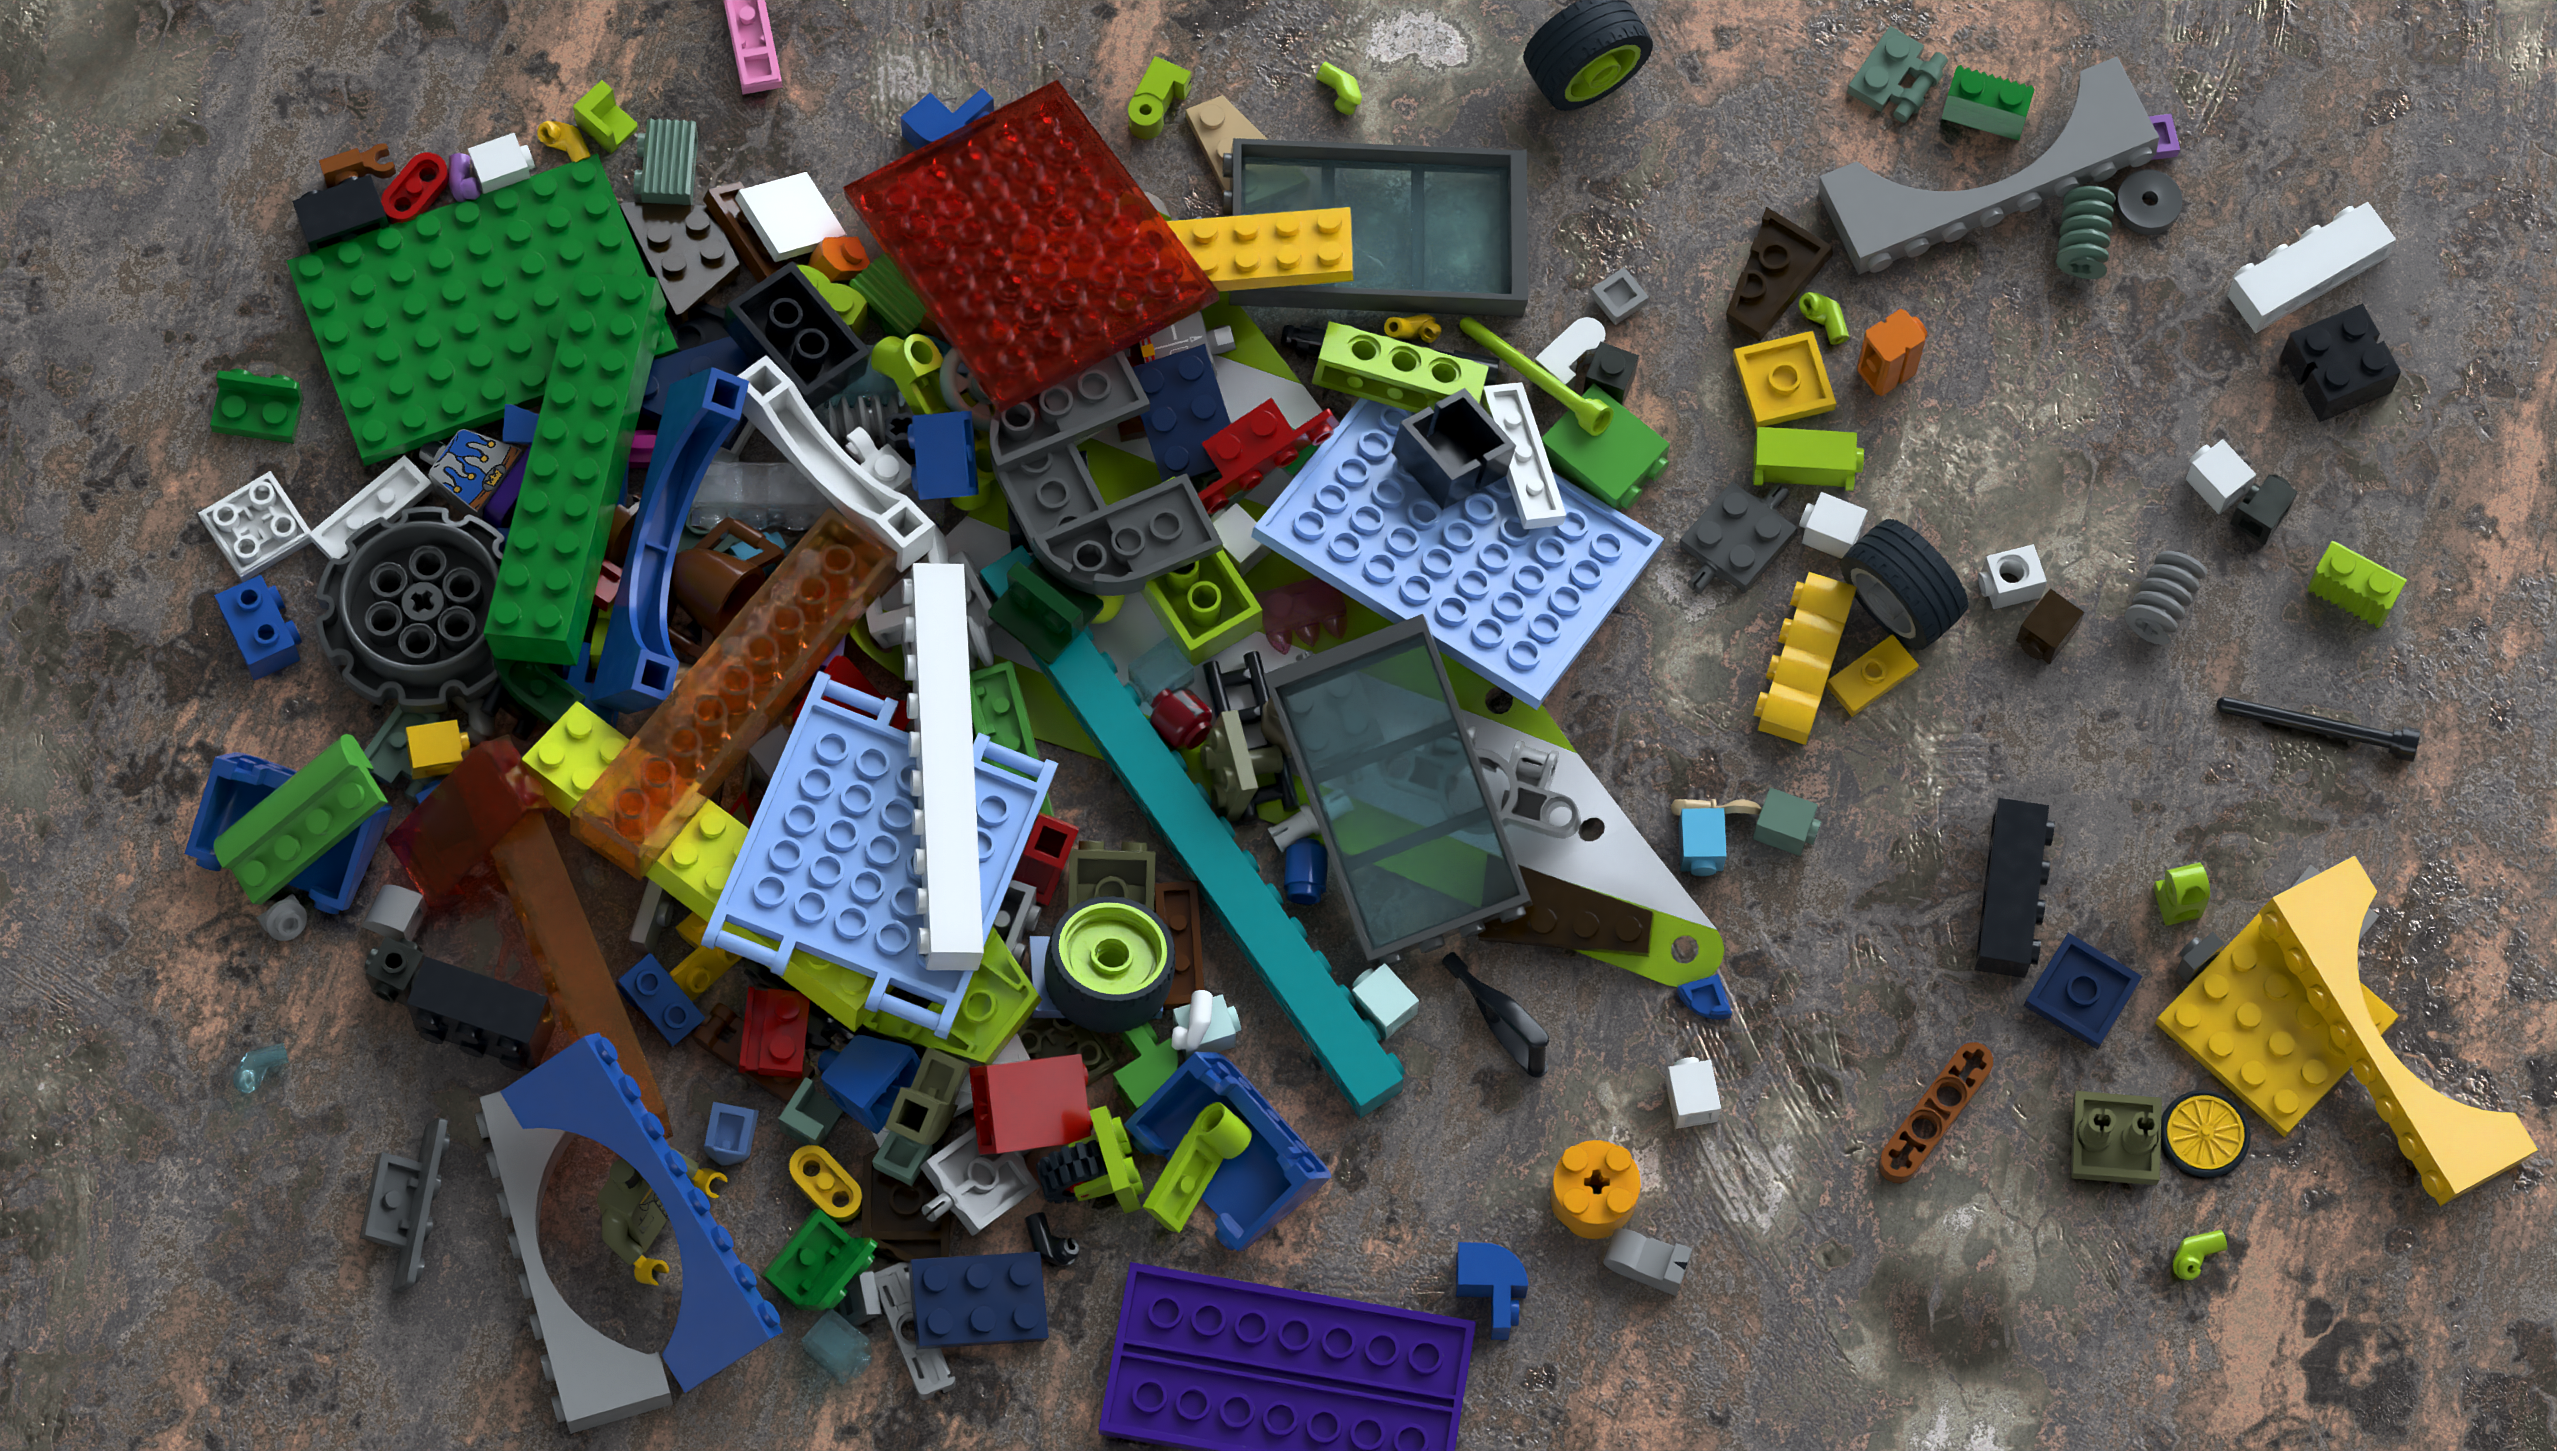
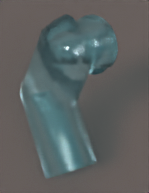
M284 1042L245 1053L234 1072L233 1084L236 1089L243 1093H251L260 1086L269 1068L289 1063Z

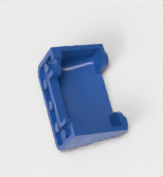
M234 752L215 756L184 854L197 858L196 865L202 868L221 871L222 866L214 851V840L298 771L246 753ZM386 803L287 884L308 891V896L315 900L314 907L321 911L339 914L340 910L349 909L385 831L393 807Z
M1194 1052L1124 1125L1132 1133L1130 1140L1140 1152L1145 1155H1149L1152 1152L1155 1155L1164 1156L1168 1161H1170L1199 1113L1212 1103H1222L1250 1128L1252 1137L1247 1148L1235 1158H1224L1201 1196L1218 1216L1214 1220L1218 1228L1215 1231L1218 1240L1229 1250L1245 1251L1317 1192L1332 1176L1320 1158L1228 1058L1217 1052Z

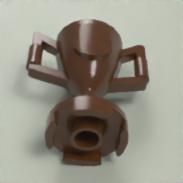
M639 494L632 496L636 504L629 509L621 504L615 508L604 555L605 559L622 570L642 496ZM726 517L692 549L676 553L667 607V627L670 645L686 656L691 655L708 666L714 665L716 662V639H728L744 626L754 612L763 593L765 573L762 568L782 559L785 552L779 546L767 540L764 534L741 520ZM731 534L754 549H761L763 552L744 560L713 549ZM678 604L702 628V648L697 645L696 641L670 626Z

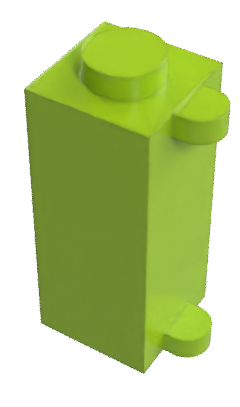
M1757 427L1753 447L1752 481L1754 485L1762 486L1763 482L1837 486L1845 487V491H1854L1855 473H1862L1864 465V448H1857L1856 432Z

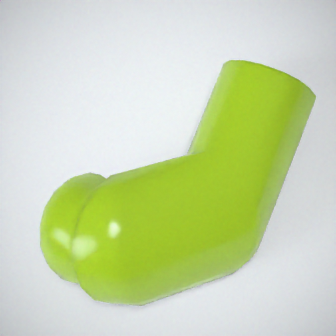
M1325 61L1320 67L1316 79L1336 90L1339 97L1334 103L1335 109L1346 115H1352L1356 110V106L1360 105L1362 101L1357 80L1352 75Z
M1808 292L1801 296L1798 303L1800 311L1807 318L1825 326L1830 344L1838 345L1849 340L1850 337L1842 310L1836 301L1819 293Z
M2219 1229L2183 1239L2173 1259L2175 1274L2179 1278L2186 1280L2197 1278L2201 1273L2200 1267L2205 1255L2227 1250V1242L2223 1231Z

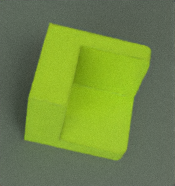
M603 80L597 83L573 106L576 125L610 154L615 152L638 130L637 122L616 105L613 89Z

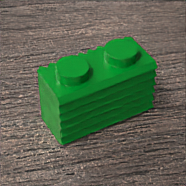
M1962 65L1956 67L1941 119L2020 141L2035 89L2032 85L2026 87L2025 83L2020 85L2017 81L2011 83L2009 78L2003 80L2001 76L1997 78L1993 74L1987 76L1985 72L1979 73L1977 69L1971 71L1969 67L1964 69Z

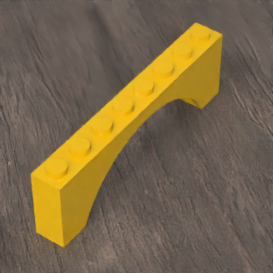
M2353 856L2274 896L2259 911V914L2262 917L2265 931L2270 937L2275 938L2283 951L2286 965L2292 973L2299 977L2307 990L2310 1004L2321 1013L2330 1027V1035L2334 1043L2344 1050L2352 1063L2355 1077L2362 1085L2367 1087L2375 1100L2379 1116L2389 1123L2397 1136L2400 1150L2406 1158L2412 1160L2420 1173L2424 1189L2430 1196L2436 1199L2441 1207L2521 1164L2538 1149L2516 1113L2481 1110L2464 1105L2437 1092L2408 1070L2379 1034L2371 1019L2361 990L2357 953L2363 919L2370 903L2377 894V890L2356 856Z

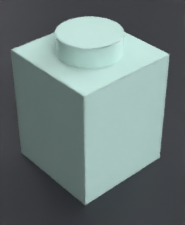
M1385 963L1376 971L1372 968L1367 969L1354 981L1352 996L1356 1001V1010L1365 1019L1368 1018L1374 1024L1379 1035L1384 1040H1387L1417 1015L1418 998Z
M1223 994L1213 997L1211 1024L1199 1047L1188 1053L1182 1049L1185 1060L1194 1052L1218 1053L1235 1047L1236 1032L1241 1031V1025L1235 1007L1227 1008ZM1191 1004L1173 1009L1174 1027L1188 1028Z

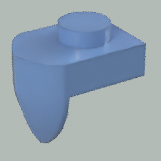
M713 1102L705 1144L703 1145L706 1154L721 1166L735 1165L749 1158L759 1111Z

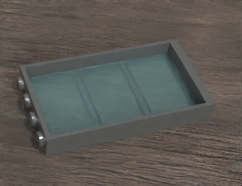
M1233 138L1231 153L1223 154L1222 176L1230 178V190H1223L1222 215L1241 216L1350 207L1352 216L1354 281L1229 291V305L1524 316L1528 303L1527 150Z
M1424 614L1263 674L1369 963L1372 965L1380 963V966L1385 963L1388 967L1405 961L1404 954L1420 948L1421 953H1428L1445 946L1444 939L1458 933H1460L1462 938L1471 937L1486 930L1484 923L1498 918L1501 919L1502 923H1507L1526 915L1524 908L1532 906L1533 903L1429 623Z

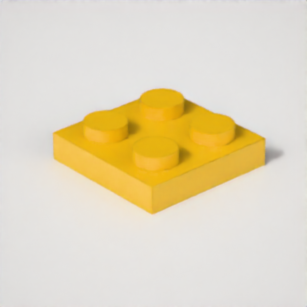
M1813 331L1734 349V363L1756 429L1757 427L1770 426L1835 410L1836 400Z

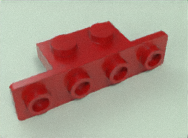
M1271 397L1201 443L1223 476L1198 493L1207 514L1211 515L1223 509L1229 502L1228 498L1241 490L1246 492L1258 486L1264 480L1263 475L1276 467L1279 469L1293 463L1299 457L1298 452L1311 444L1319 445L1328 440L1334 434L1333 429L1340 425L1329 408L1293 430Z

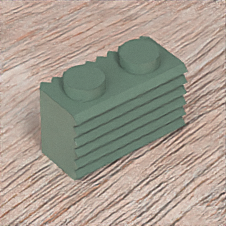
M650 118L647 120L646 133H638L637 156L644 159L643 170L635 169L634 194H641L642 203L693 205L698 150V132L695 121L687 122L676 119L673 121L668 119L663 121Z

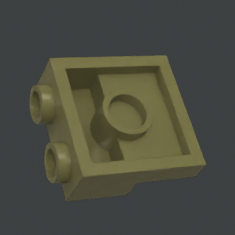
M1079 840V849L1071 848L1069 856L1068 909L1090 898L1116 896L1137 901L1154 912L1156 852L1147 851V842H1121V850L1104 849V841Z

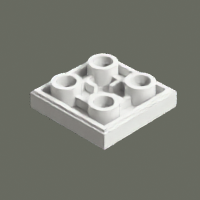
M807 172L741 189L735 197L736 202L775 262L813 252L825 237H846L847 235Z
M271 471L198 513L201 521L242 583L312 543L309 536L310 529Z

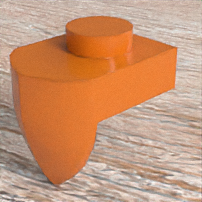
M825 237L811 254L808 266L822 272L832 283L836 280L854 279L871 262L858 237Z

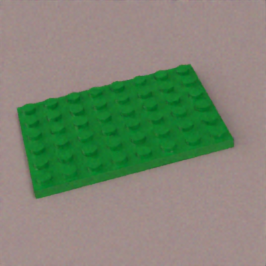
M598 154L591 155L589 158L576 163L574 161L530 176L528 179L485 194L481 193L476 200L466 199V202H455L420 214L411 221L397 222L389 225V227L379 228L359 235L357 238L345 242L341 241L318 249L319 251L309 252L286 260L364 467L422 447L425 443L439 441L456 435L461 429L470 430L504 418L505 404H512L525 410L542 405L576 271L648 277ZM665 315L653 360L679 352Z

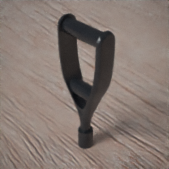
M1455 952L1447 954L1443 958L1442 964L1456 979L1460 978L1466 985L1497 1040L1529 1076L1533 1078L1543 1077L1549 1069L1548 1062L1546 1061V1046L1549 1044L1548 1033L1514 999L1476 979L1468 971V966Z

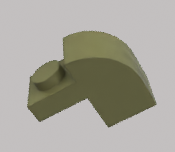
M927 1047L911 1088H900L884 1128L923 1145H933L946 1131L958 1108L955 1101L970 1064Z

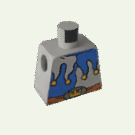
M461 429L448 445L441 441L423 444L419 457L433 465L428 475L434 491L464 516L472 515L483 520V513L488 502L522 457L523 453L521 449L466 429Z

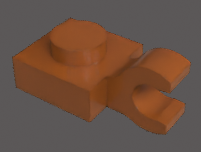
M387 144L374 145L371 149L361 153L358 148L319 160L327 189L340 185L342 181L350 177L367 176L366 174H372L377 178L385 179L395 175L396 169L393 162L386 164L377 163L380 158L390 155Z

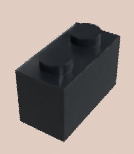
M371 174L364 177L355 176L347 178L340 185L323 191L312 190L302 195L301 198L292 201L299 225L311 253L341 241L345 242L357 238V236L373 230L389 227L387 216Z

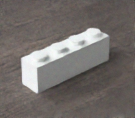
M2369 202L2355 209L2353 206L2346 207L2333 218V222L2322 228L2320 225L2311 227L2301 235L2298 242L2289 247L2286 244L2276 247L2267 255L2266 260L2256 266L2253 263H2249L2240 268L2233 275V282L2227 296L2256 334L2388 258L2396 238Z

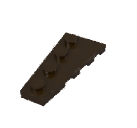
M1490 854L1487 857L1481 907L1517 894L1505 860ZM1518 864L1533 905L1524 908L1525 916L1511 922L1502 923L1501 919L1498 918L1484 923L1486 930L1478 934L1480 941L1649 957L1654 914L1653 911Z

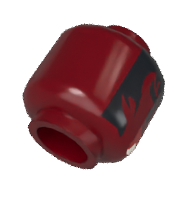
M1180 687L1173 691L1169 688L1164 689L1151 703V707L1154 710L1150 716V724L1173 749H1195L1206 740L1210 729L1213 728L1210 724L1212 720L1211 709L1187 687Z

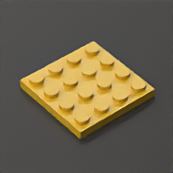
M2259 913L2161 1013L2155 1022L2157 1026L2284 1138L2352 1068V1063L2344 1050L2334 1043L2330 1035V1027L2325 1019L2310 1004L2307 990L2301 980L2286 965L2284 953L2275 938L2270 937L2265 931L2262 917ZM2360 982L2364 1001L2371 1019L2382 1036L2396 1022L2399 1015Z

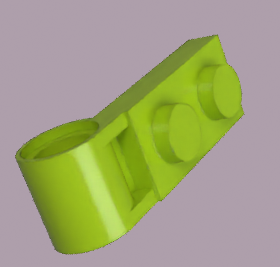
M1215 1102L1206 1106L1199 1113L1188 1133L1183 1137L1142 1207L1169 1231L1180 1233L1224 1158H1235L1247 1148L1252 1137L1250 1128L1222 1103Z

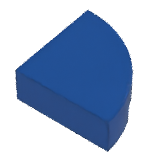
M1719 974L1677 987L1680 999L1694 1013L1708 1019L1721 1020L1731 1018L1732 1011Z

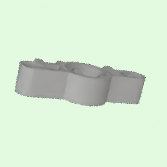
M1436 716L1431 727L1444 723V717ZM1470 726L1468 731L1475 747L1478 728ZM1458 733L1425 744L1423 752L1412 749L1378 762L1379 773L1390 787L1439 802L1449 820L1460 816L1452 809L1449 800L1450 792L1455 791L1459 778L1456 776L1466 767H1469ZM1517 740L1508 763L1507 760L1493 751L1475 749L1482 768L1492 772H1496L1498 768L1508 777L1510 791H1504L1501 803L1502 810L1499 812L1504 828L1512 824L1561 839L1571 837L1578 831L1581 825V815L1577 805L1571 798L1549 791L1557 767L1559 752L1554 750L1550 753L1526 747L1524 741ZM1404 758L1410 763L1408 772L1398 778L1390 776L1388 774L1390 763L1395 759ZM1558 807H1566L1572 811V818L1569 823L1561 827L1552 825L1549 822L1551 812ZM1490 819L1462 830L1473 835H1489L1494 833Z

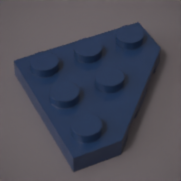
M731 336L652 361L640 414L660 422L671 383L711 367L738 376L754 363ZM741 413L740 421L731 430L720 447L731 451L749 421L743 413Z

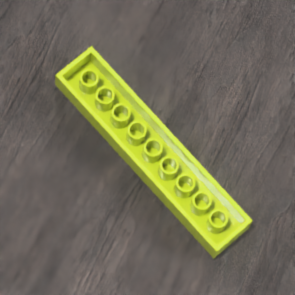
M576 701L521 759V782L709 923L749 829L580 702ZM726 921L722 928L726 932L778 951L781 942ZM794 949L783 977H780L855 1032L871 1012L864 1009L875 979L799 949ZM888 984L885 993L889 994L895 987Z

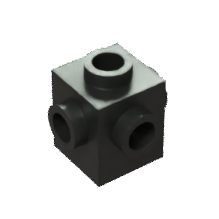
M385 937L379 948L374 947L370 951L364 965L365 974L372 993L386 1002L395 1003L396 1001L407 1006L406 1002L425 959V955L422 953L423 949L405 938H400L397 942Z

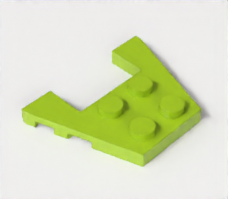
M992 926L983 948L984 953L979 969L974 971L946 1040L934 1036L935 1031L879 1009L877 1013L871 1011L862 1024L874 1033L926 1049L927 1047L933 1048L949 1056L981 1066L991 1065L1040 1004L1042 998L994 926ZM932 1001L927 1009L942 1014L945 1006Z

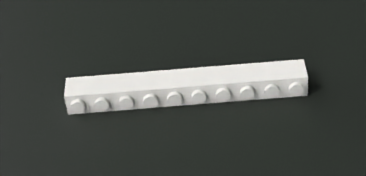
M913 563L909 579L902 580L901 600L902 604H909V617H904L903 640L904 642H911V655H906L905 679L912 680L913 693H908L906 709L907 718L914 719L915 732H909L908 739L909 757H916L917 770H912L910 775L911 796H918V809H913L912 834L920 835V849H915L914 874L922 876V888H917L915 907L916 914H923L924 928L918 929L917 949L918 954H925L926 970L978 971L984 949L964 564Z

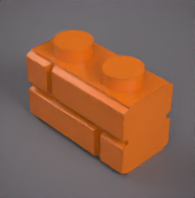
M1899 309L1886 317L1885 323L1880 321L1866 330L1857 363V371L1876 395L1882 397L1896 388L1897 382L1902 384L1916 375L1920 358L1923 354L1925 338H1927V331L1923 323L1917 317H1911L1906 310Z

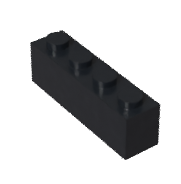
M1998 798L1992 818L1975 971L2025 978L2030 965L2038 964L2041 940L2034 939L2035 924L2042 925L2046 904L2045 900L2038 899L2040 885H2047L2050 871V860H2044L2043 855L2044 847L2052 845L2055 821L2048 820L2049 805Z

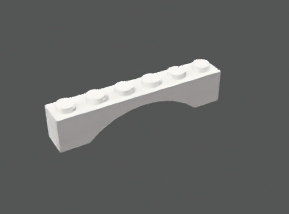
M767 355L737 376L749 381L742 413L900 572H903L933 548L935 524L906 495L898 493L880 483L861 468L836 443L813 414L795 384Z

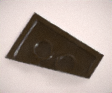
M1768 207L1765 209L1762 225L1752 243L1751 254L1745 270L1741 272L1726 312L1727 322L1758 341L1762 340L1833 255V246Z

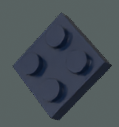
M2068 932L2027 997L2024 1007L2098 1050L2143 976Z

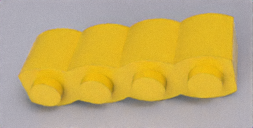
M1812 572L1808 573L1805 583L1797 581L1790 605L1797 607L1793 620L1784 619L1778 642L1785 644L1781 657L1777 655L1772 656L1765 679L1772 680L1773 682L1769 694L1760 692L1753 716L1761 718L1758 727L1759 731L1800 744H1807L1857 589L1856 586Z

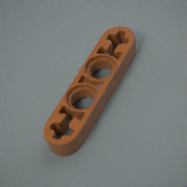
M1970 1042L1961 1046L1886 1144L1879 1159V1170L1886 1180L1902 1184L1912 1179L1987 1080L1993 1067V1056L1985 1045L1978 1042ZM1974 1056L1981 1059L1979 1067L1982 1070L1974 1068L1964 1082L1959 1076L1965 1068L1967 1062L1965 1058L1971 1060ZM1944 1086L1955 1088L1959 1092L1960 1102L1952 1107L1941 1104L1937 1098V1090ZM1919 1119H1927L1934 1124L1936 1134L1929 1139L1918 1138L1913 1133L1912 1123ZM1908 1143L1913 1148L1906 1161L1908 1169L1904 1166L1899 1167L1898 1170L1891 1167L1893 1159L1890 1155L1895 1158L1899 1157Z

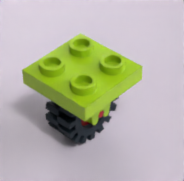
M1107 1106L1090 1110L1096 1134L1063 1146L1061 1151H1053L1048 1154L1049 1157H1042L1039 1160L1040 1162L1036 1163V1170L1044 1197L1049 1203L1054 1201L1055 1204H1060L1065 1200L1067 1203L1074 1202L1075 1199L1084 1201L1114 1193L1125 1214L1142 1209L1138 1195L1145 1193L1138 1168L1135 1167L1132 1156L1126 1158V1155L1133 1153L1126 1128L1123 1127L1120 1116L1112 1118Z

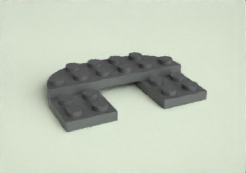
M1115 334L1038 365L1020 375L1001 395L1000 403L993 419L991 418L989 454L994 475L1035 556L1043 567L1062 583L1076 590L1101 596L1126 595L1144 590L1147 581L1222 551L1223 542L1187 473L1106 506L1074 444L1077 440L1150 411V402Z

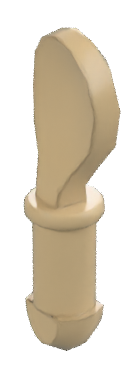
M1675 799L1671 804L1673 814L1678 816L1681 814V809L1724 808V814L1747 813L1760 815L1762 810L1756 802L1745 799L1733 800L1722 806H1717L1716 799L1711 801Z

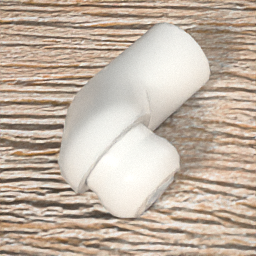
M1198 990L1192 993L1188 1028L1177 1026L1173 1029L1171 1045L1173 1049H1184L1188 1053L1199 1047L1211 1024L1213 995L1210 992Z

